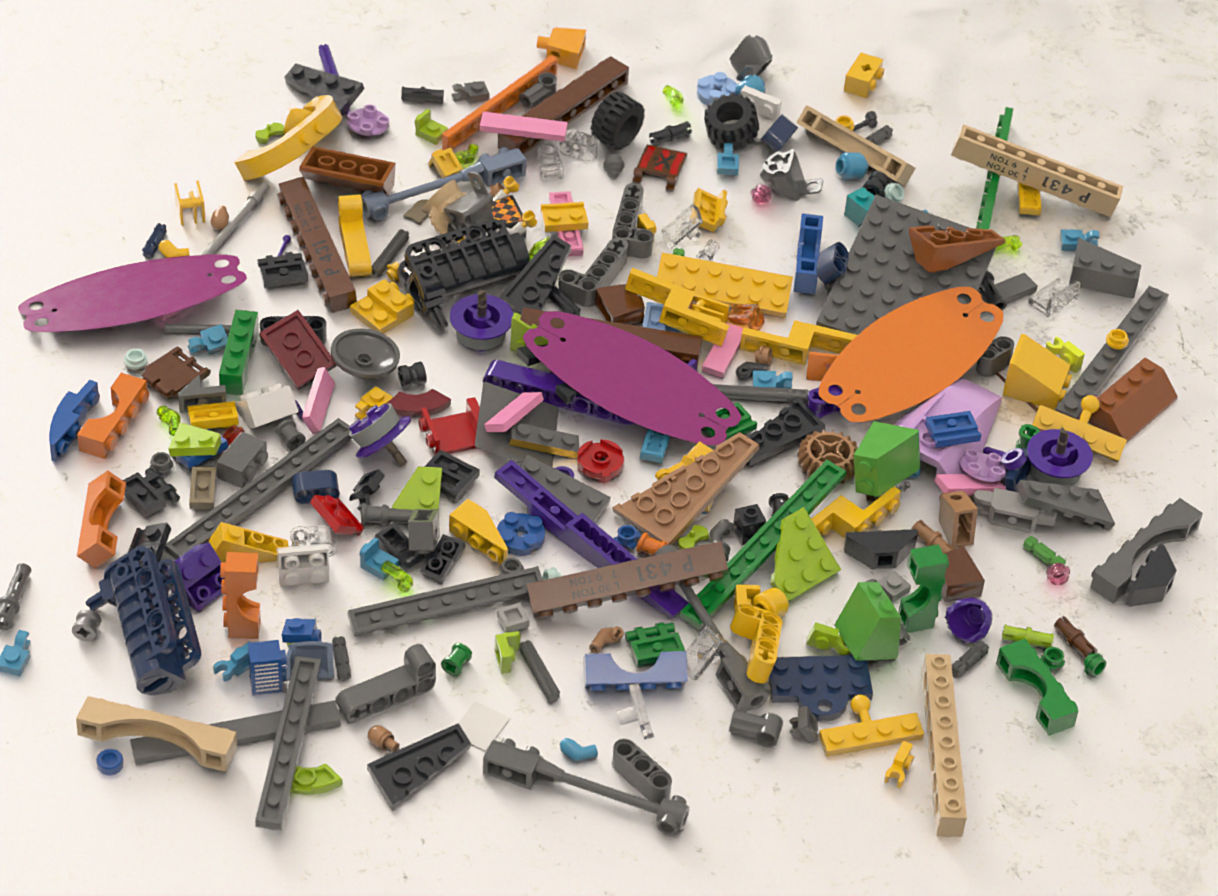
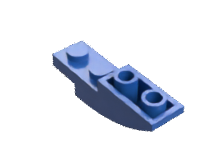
M89 379L77 394L68 391L57 406L49 430L52 461L56 462L62 454L67 452L71 443L78 439L77 434L82 428L81 421L84 420L87 412L99 402L98 382Z

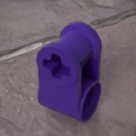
M831 385L828 388L829 393L834 396H839L843 393V390L838 385ZM819 387L809 391L807 396L809 402L806 406L819 419L831 413L841 411L837 405L829 404L819 396Z

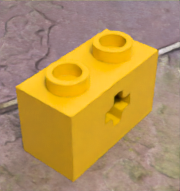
M860 52L845 76L843 91L867 98L871 91H875L877 81L883 78L885 69L882 68L883 59Z

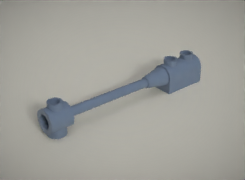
M503 147L496 155L490 156L484 153L478 158L476 163L460 171V173L388 196H385L383 191L374 193L372 190H367L361 197L363 215L366 218L373 217L376 221L383 220L389 213V204L439 189L451 180H456V183L470 181L468 177V172L470 171L480 174L487 187L494 186L497 183H504V179L508 176H512L514 179L526 176L527 159L518 148L509 150Z

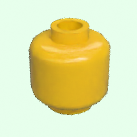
M769 588L757 594L752 602L753 606L775 613L780 618L784 617L789 609L786 595L777 588Z

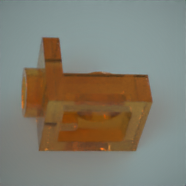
M735 304L728 314V323L732 325H748L749 329L759 331L765 323L758 304Z

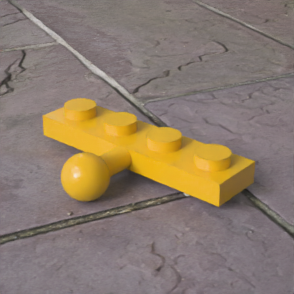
M1093 395L1085 396L1082 399L1081 408L1083 411L1079 420L1040 405L1032 422V425L1036 426L1040 432L1049 429L1061 430L1063 427L1066 431L1072 432L1084 439L1090 446L1092 453L1117 463L1127 442V439L1088 424L1091 414L1095 413L1100 406L1099 400Z
M856 695L851 700L850 706L852 711L859 715L861 723L822 729L818 735L825 756L828 757L899 744L903 741L921 740L924 737V731L917 712L871 720L868 712L871 707L869 698L865 695Z

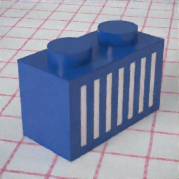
M279 640L248 643L249 676L252 695L283 692V682L287 681L286 666L282 665H287L285 649L280 650Z

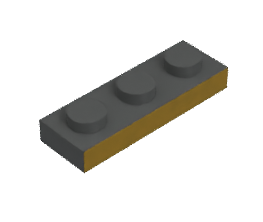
M516 423L509 429V445L577 459L579 435Z

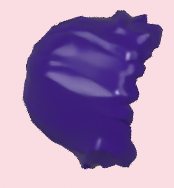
M965 598L956 600L950 607H947L944 618L947 620V627L951 634L968 644L976 643L986 637L992 625L993 614L986 602L981 599Z

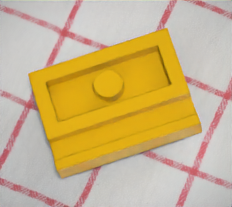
M584 202L540 205L545 232L588 229L589 222Z
M235 401L188 406V416L192 426L202 429L219 427L227 429L239 425Z

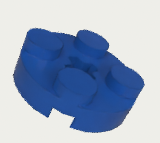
M508 512L497 526V530L505 542L509 554L526 556L536 548L538 551L544 544L545 528L542 524V519L538 516ZM519 532L525 533L522 537L517 536Z

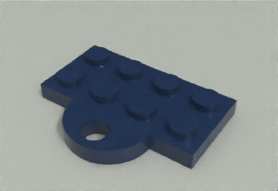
M853 655L777 657L768 679L772 703L797 702L799 708L808 706L818 721H832L841 717L847 709L848 701H851L856 695H865L869 700L873 698L867 660L856 661ZM819 706H827V707H829L831 710H829V711H822V710H820L818 707H819Z

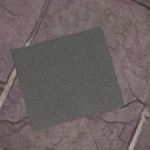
M483 382L475 447L521 463L529 455L552 467L554 454L509 445V430L506 432H486L484 424L521 394ZM541 402L517 423L556 431L559 408Z

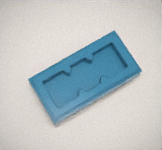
M648 429L639 459L663 463L671 436Z

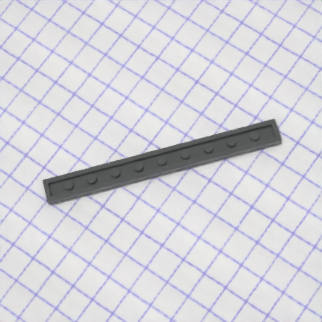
M1148 286L1116 328L1127 333L1129 340L1127 347L1116 350L1105 343L1056 407L1055 411L1077 420L1080 418L1083 411L1081 408L1082 399L1085 396H1096L1165 305L1169 294Z
M340 418L333 421L167 542L165 552L177 559L195 545L208 543V540L221 522L236 525L289 486L295 474L309 471L352 439L349 436L350 425Z

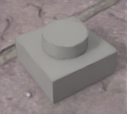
M896 571L878 580L891 602L906 595L911 589V585Z
M521 603L497 609V617L505 632H513L529 627L530 620Z

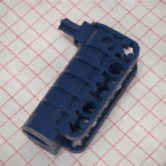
M138 546L105 568L103 579L98 582L100 591L88 598L85 604L92 611L98 610L107 603L117 607L136 688L139 692L146 695H160L181 687L186 681L184 672L199 662L202 653L179 565L170 559H163L157 562L156 555L151 549L145 546ZM175 585V592L169 597V590ZM186 627V634L180 639V631Z

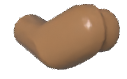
M618 626L601 629L589 646L590 651L599 654L604 645L619 642L624 636L623 629Z

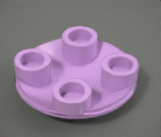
M367 104L364 108L350 111L347 114V125L351 130L361 135H379L389 127V117L378 111L376 106L372 104Z
M967 449L964 456L961 457L960 465L962 469L976 479L995 482L1002 480L1006 475V469L1001 463L1002 457L996 453L988 455L979 453L974 449Z

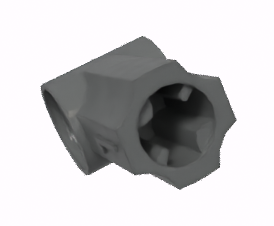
M552 73L541 74L536 84L519 95V100L523 107L527 110L534 108L543 102L544 99L557 92V77Z
M735 710L731 718L729 732L755 738L758 744L770 748L776 746L783 720L774 713H765L761 717Z

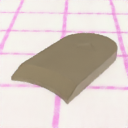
M422 199L417 201L403 217L411 218L419 224L422 223L429 216L422 212V208L428 200Z

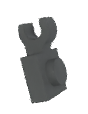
M484 81L464 83V87L461 84L452 85L453 91L457 92L451 94L453 101L468 99L469 103L487 101L490 98V93Z

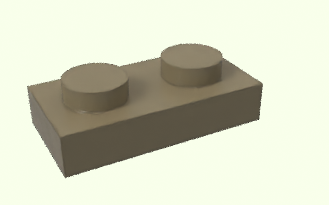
M192 467L189 498L190 509H214L217 478L216 467Z

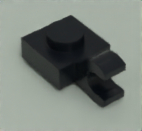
M379 469L364 474L354 487V493L350 495L349 500L359 499L358 510L362 509V503H366L368 506V495L374 494L380 488V482L385 475Z

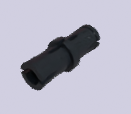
M402 86L401 100L420 101V103L425 101L443 103L444 89H426L425 86H421V88Z
M686 121L675 126L668 125L665 126V129L649 133V138L653 137L654 139H651L650 143L655 146L666 141L673 142L678 137L689 135L692 133V129L687 130V128H690L691 125Z

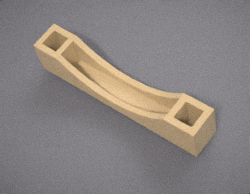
M808 105L805 106L796 122L798 125L845 152L863 154L869 166L883 172L903 186H906L916 169L909 163Z
M87 696L76 717L77 736L98 741L126 736L159 738L185 749L195 757L201 766L227 772L237 750V732L182 719L177 716L157 713L152 710L136 708L103 698Z

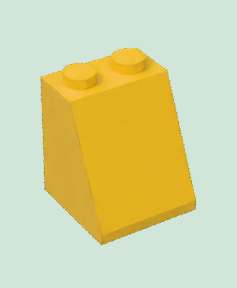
M1021 333L1009 363L1003 396L1055 410L1058 403L1066 395L1067 390H1064V388H1069L1072 375H1069L1071 365L1029 336Z

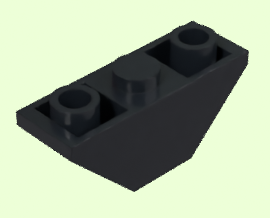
M918 530L846 532L843 550L846 554L871 569L896 568L910 554V549H915Z
M1160 543L1155 551L1151 550L1145 561L1146 565H1141L1136 573V580L1129 582L1125 591L1128 594L1126 605L1136 606L1162 602L1173 585L1177 570L1165 545Z

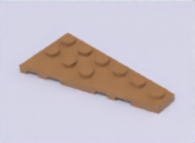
M739 432L717 445L716 449L707 455H700L690 465L686 467L683 465L654 482L651 488L642 493L637 492L622 505L620 503L612 507L613 512L642 532L648 533L651 538L660 542L664 540L669 545H673L759 450V444Z

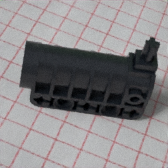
M491 219L410 244L404 254L405 260L398 266L397 275L406 294H410L414 299V308L417 311H421L423 317L429 315L435 329L440 331L448 326V322L442 312L445 304L444 298L518 275L530 262L529 253L522 236L518 232L510 235L501 220ZM492 226H494L495 229L499 228L498 234L495 231H488L491 230ZM476 232L480 236L471 239L469 233ZM453 238H454L455 241L461 240L459 243L449 244V243H451V241H452ZM435 244L440 249L431 251L429 246ZM413 250H414L415 253H420V254L417 255V256H415V255L411 256V252H412ZM405 267L411 272L410 275L408 272H403Z

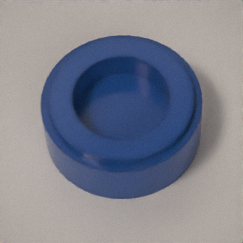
M115 749L103 750L96 759L97 769L104 775H115L122 770L124 765L122 754Z

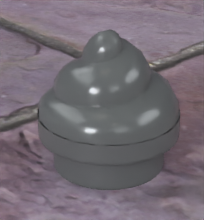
M609 155L603 162V168L612 178H615L623 171L624 161H622V157L619 155Z

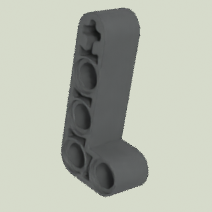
M630 183L624 188L612 230V239H625L628 242V256L645 259L652 255L654 235L650 230L637 228L638 215L641 214L643 206L644 188L640 184Z
M621 238L611 239L585 274L570 269L561 271L558 276V289L576 304L584 307L594 306L596 288L610 286L626 265L628 242Z
M414 644L404 653L403 666L342 690L336 696L335 702L347 721L357 722L430 691L436 683V663L424 645Z

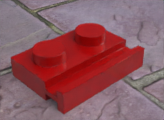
M314 495L310 501V504L335 533L353 535L355 532L360 536L365 529L339 498L335 499L329 495Z

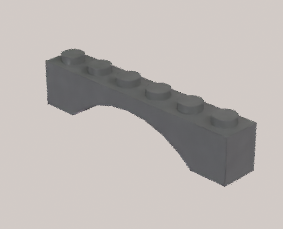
M1181 498L1173 504L1169 503L1162 514L1154 516L1147 527L1140 528L1132 540H1126L1117 553H1111L1103 565H1097L1091 574L1092 582L1090 588L1114 604L1125 594L1132 578V566L1135 561L1148 550L1159 546L1160 543L1166 544L1188 539L1198 530L1203 513Z

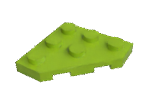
M804 507L781 520L780 541L777 543L774 559L776 563L774 573L771 575L770 585L772 588L781 590L786 595L788 601L842 569Z

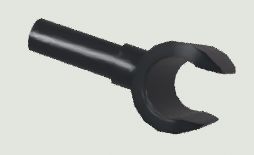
M874 111L867 112L865 120L854 125L853 132L866 126L875 128L878 124L876 113Z

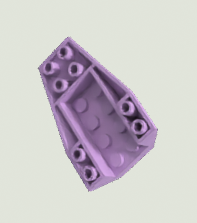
M961 378L898 419L894 425L919 430L920 460L936 467V475L968 474L960 465L961 457L964 456L967 449H974L979 453L983 452L1003 397ZM971 411L978 426V432L982 434L981 440L936 448L935 441L932 440L925 426L926 417Z

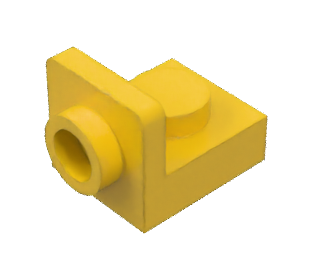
M451 147L446 150H436L431 154L432 157L427 163L429 167L435 166L442 178L460 173L463 170Z
M736 585L734 614L739 604L746 603L752 605L754 597L761 592L759 585Z

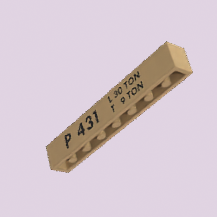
M964 124L951 153V156L959 160H964L980 168L995 172L998 175L1013 179L1110 218L1120 201L1123 190L1122 185Z

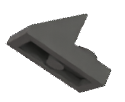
M199 375L178 393L180 413L188 412V406L227 402L225 385L201 388Z

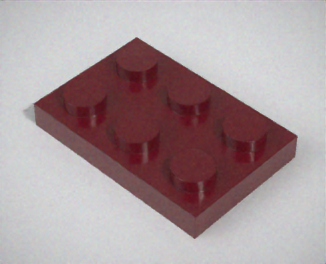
M299 310L294 311L259 333L260 338L297 390L314 381L318 368L325 367L329 372L337 367L331 354Z

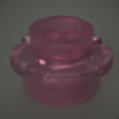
M757 185L751 190L752 199L757 204H767L771 199V190L765 185Z
M1054 563L1046 570L1047 578L1054 585H1062L1068 581L1070 569L1063 563Z

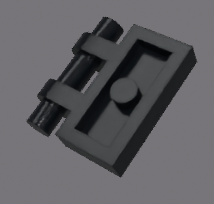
M286 252L285 255L273 257V255H266L265 258L257 259V266L260 268L264 288L308 282V273L302 253L293 254L292 252Z
M152 468L146 469L145 477L137 472L123 480L126 482L124 495L145 517L165 508V499L170 500L172 503H177L180 500V496L176 493V488L172 484H167L164 481V476Z

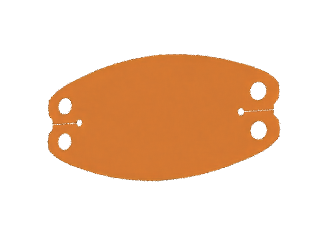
M972 287L951 288L909 302L873 322L843 349L824 375L819 386V396L825 402L837 405L841 409V414L850 422H866L879 419L917 405L953 384L979 360L1002 325L1003 311L994 304L984 302L981 299V294ZM959 294H967L971 297V302L962 304L957 300V296ZM986 311L994 315V320L985 322L980 318V314ZM968 313V317H963L962 314ZM831 385H839L843 389V393L839 396H834L829 393L828 388ZM855 390H860L861 393L855 394ZM854 404H862L865 406L866 412L862 415H857L852 412L851 407Z

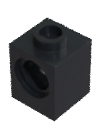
M758 504L735 509L734 532L740 544L745 545L766 523V519Z

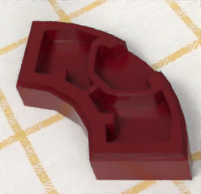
M431 389L426 393L418 395L399 392L386 404L391 403L397 415L413 417V415H420L421 408L425 407L429 415L436 414L451 405V398Z

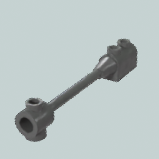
M665 545L658 549L654 556L677 550L674 545ZM685 584L679 585L716 644L721 662L715 675L736 709L744 712L763 705L770 694L769 683H756L748 678L746 674L748 662L745 657L723 638L692 587H685Z
M507 737L502 738L501 742L492 740L483 756V774L530 790L536 780L563 782L657 814V828L666 835H674L677 830L682 831L689 815L690 806L686 805L687 801L682 796L674 795L672 799L664 797L661 804L619 791L566 773L565 770L545 760L536 747L527 746L525 750L517 748L516 743Z

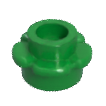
M1057 647L1047 648L1040 658L1051 670L1062 668L1065 664V660H1063L1064 653Z
M1100 653L1088 655L1083 663L1085 666L1084 672L1086 674L1090 673L1093 676L1100 675L1107 664L1106 660L1103 659V655Z

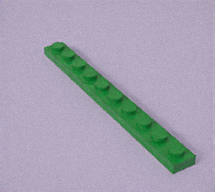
M1005 107L1004 115L1000 114L995 137L1007 141L1014 108ZM989 170L983 192L986 194H983L981 207L985 208H980L978 221L982 222H977L976 229H989L1000 175Z
M826 459L727 563L728 573L724 575V578L717 581H709L697 594V597L711 618L735 594L736 585H743L776 551L777 543L780 541L781 520L803 507L808 515H810L846 477V470ZM688 603L680 612V618L701 630L704 625L691 604Z

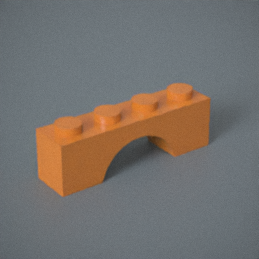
M120 373L110 387L112 405L116 407V410L108 416L88 419L77 434L79 451L105 459L109 452L115 449L120 436L126 433L129 423L136 419L139 409L149 399L147 380Z
M108 470L88 483L76 555L94 568L115 556L118 537L108 531L107 528L112 514L123 502L126 482Z
M227 552L226 562H221L220 577L225 578L222 579L221 594H226V596H223L222 611H227L224 612L223 627H228V638L259 639L261 623L260 603L254 602L243 595L248 591L257 589L259 572L258 553Z

